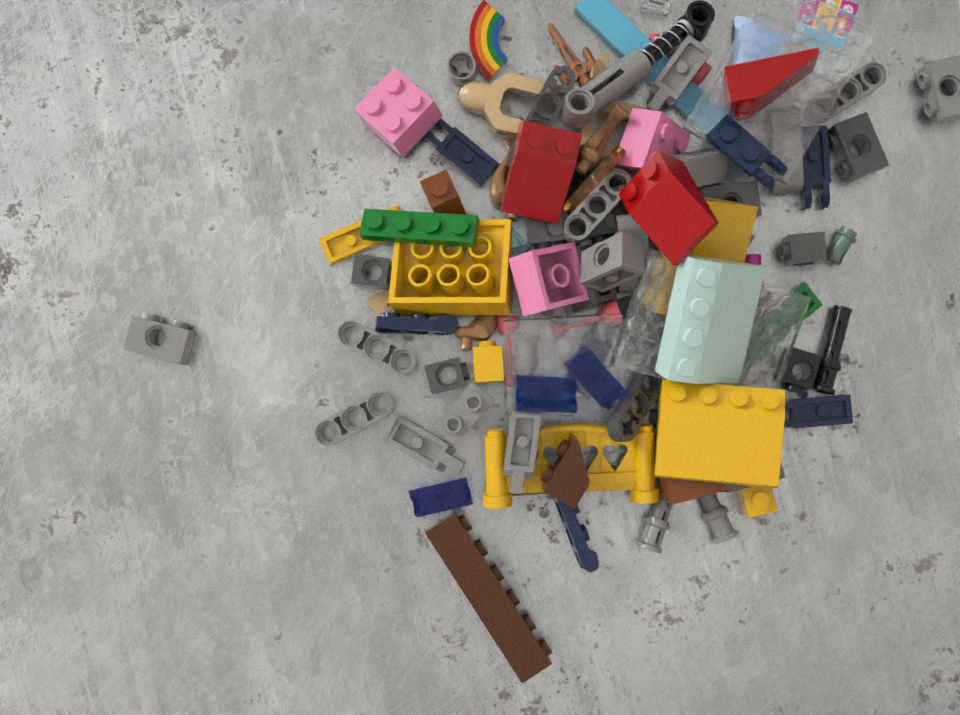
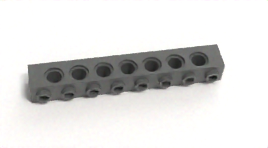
M757 180L699 187L702 195L706 197L757 206L758 211L755 220L762 215ZM595 200L589 203V208L593 213L599 214L604 212V205L600 201ZM621 201L610 214L622 215L629 213L623 201ZM581 202L563 205L559 218V223L562 227ZM524 217L528 248L534 247L537 250L552 247V245L569 243L564 238L563 232L559 235H553L548 231L547 225L549 222ZM604 219L585 241L592 240V244L602 242L614 236V228L609 227ZM576 222L569 225V231L573 235L580 236L585 233V231L578 229Z

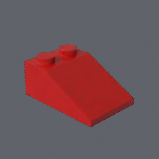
M819 48L725 66L722 87L727 114L731 118L736 117V120L753 117L754 113L762 110L813 72L820 54Z
M529 121L519 123L500 212L558 224L577 163L583 134Z
M659 150L654 153L619 193L629 215L675 266H678L719 224L684 162Z

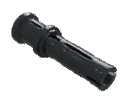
M838 305L833 307V314L812 391L835 395L833 387L836 375L842 368L839 358L852 309ZM838 324H839V329H838V333H837L835 345L833 346V341H834L835 333H836V330H837V326H838ZM825 372H827L825 383H823Z

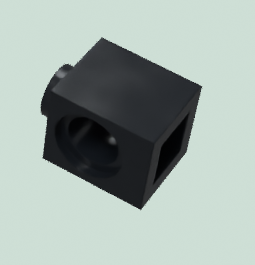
M795 347L787 348L776 382L785 384V390L801 394L802 390H812L822 356ZM796 364L801 365L804 370L803 377L800 380L796 379L792 373L793 367Z

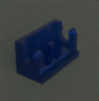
M586 344L563 363L602 408L605 407L609 410L616 399H624L628 395L626 389Z
M516 375V411L577 413L576 392H578L576 377Z
M467 475L409 490L416 517L473 504Z

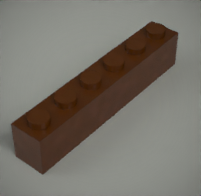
M454 511L428 528L425 534L521 683H524L552 664L549 655L553 652L544 638L539 640L533 632L537 627L528 613L522 615L517 607L521 602L513 589L506 590L501 580L505 577L496 563L492 566L489 564L485 557L488 551L480 539L475 541L469 533L473 528L464 514L458 516L457 512Z

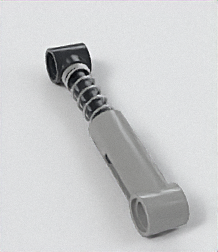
M702 0L690 3L685 14L678 19L676 24L671 26L670 31L665 30L661 37H655L653 43L645 45L644 50L633 49L583 87L570 90L566 95L561 113L564 123L575 129L586 126L593 115L652 72V66L655 67L658 60H664L665 55L668 53L673 54V49L679 47L688 34L697 41L704 39L715 18V10L712 5ZM573 106L581 107L583 110H576Z

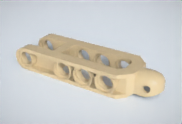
M508 72L491 82V85L479 81L467 82L462 86L459 98L465 110L485 117L494 135L515 140L519 123L524 120L503 115L500 110L503 95L513 92L528 96L530 100L536 101L546 81ZM556 84L553 91L549 87L546 89V92L556 94L561 100L564 97L558 94L562 85ZM544 99V101L555 103L552 99ZM615 99L593 115L589 123L582 127L581 145L593 134L597 117L606 119L616 104L629 111L621 120L624 122H628L632 108L647 109ZM573 106L574 109L583 110L581 107ZM607 142L602 154L604 157L602 163L614 161L620 145Z

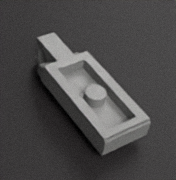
M688 34L654 80L653 86L650 89L654 97L646 106L647 109L660 111L665 103L672 106L707 61L712 51Z
M519 409L510 410L503 466L504 476H510V493L522 494L524 478L531 479L532 473H534L541 412Z
M402 416L397 418L385 439V442L434 470L437 469L443 472L448 467L460 473L465 465V462L453 456L456 449L451 447L449 443Z

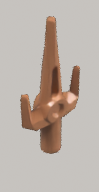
M549 23L548 28L559 46L568 67L573 70L576 81L578 80L583 87L591 81L588 74L596 62L588 47H584L583 51L588 62L580 61L554 25ZM564 48H566L570 55L573 57V59L575 60L574 63H571ZM562 73L560 78L563 81V83L570 84L566 80L567 75L565 73Z

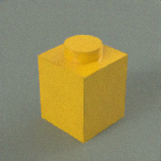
M496 341L478 342V347H473L475 383L504 381L502 345L496 346Z
M752 486L736 491L741 515L751 518L778 511L772 488Z

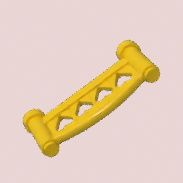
M569 423L540 427L537 445L538 456L535 460L534 473H532L531 479L524 478L522 493H545L542 488L543 481L540 478L549 462L544 457L543 451L546 447H553L556 450L563 439L568 440L571 434L577 437L580 446L586 449L588 446L593 445L598 450L587 468L590 484L586 491L630 490V501L639 504H651L660 500V488L656 486V477H654L655 430L653 429V424L642 423L635 438L628 442L613 441L608 435L607 426ZM503 428L487 429V435H485L486 491L483 493V506L490 509L511 507L512 494H516L510 493V476H504L503 466L507 435ZM623 444L627 447V452L614 470L603 455L602 450L606 445L616 447Z

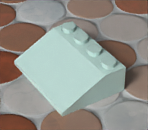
M689 254L676 269L655 372L669 381L692 384L739 383L766 266Z

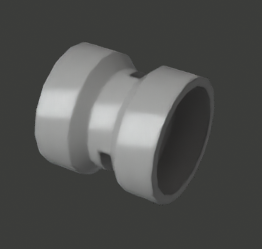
M458 51L452 54L447 62L448 77L451 83L457 87H462L467 82L474 81L476 77L474 57L465 51Z

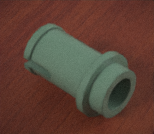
M841 226L839 230L835 231L836 237L827 251V260L836 265H841L851 244H855L857 241L855 238L857 233L845 226Z

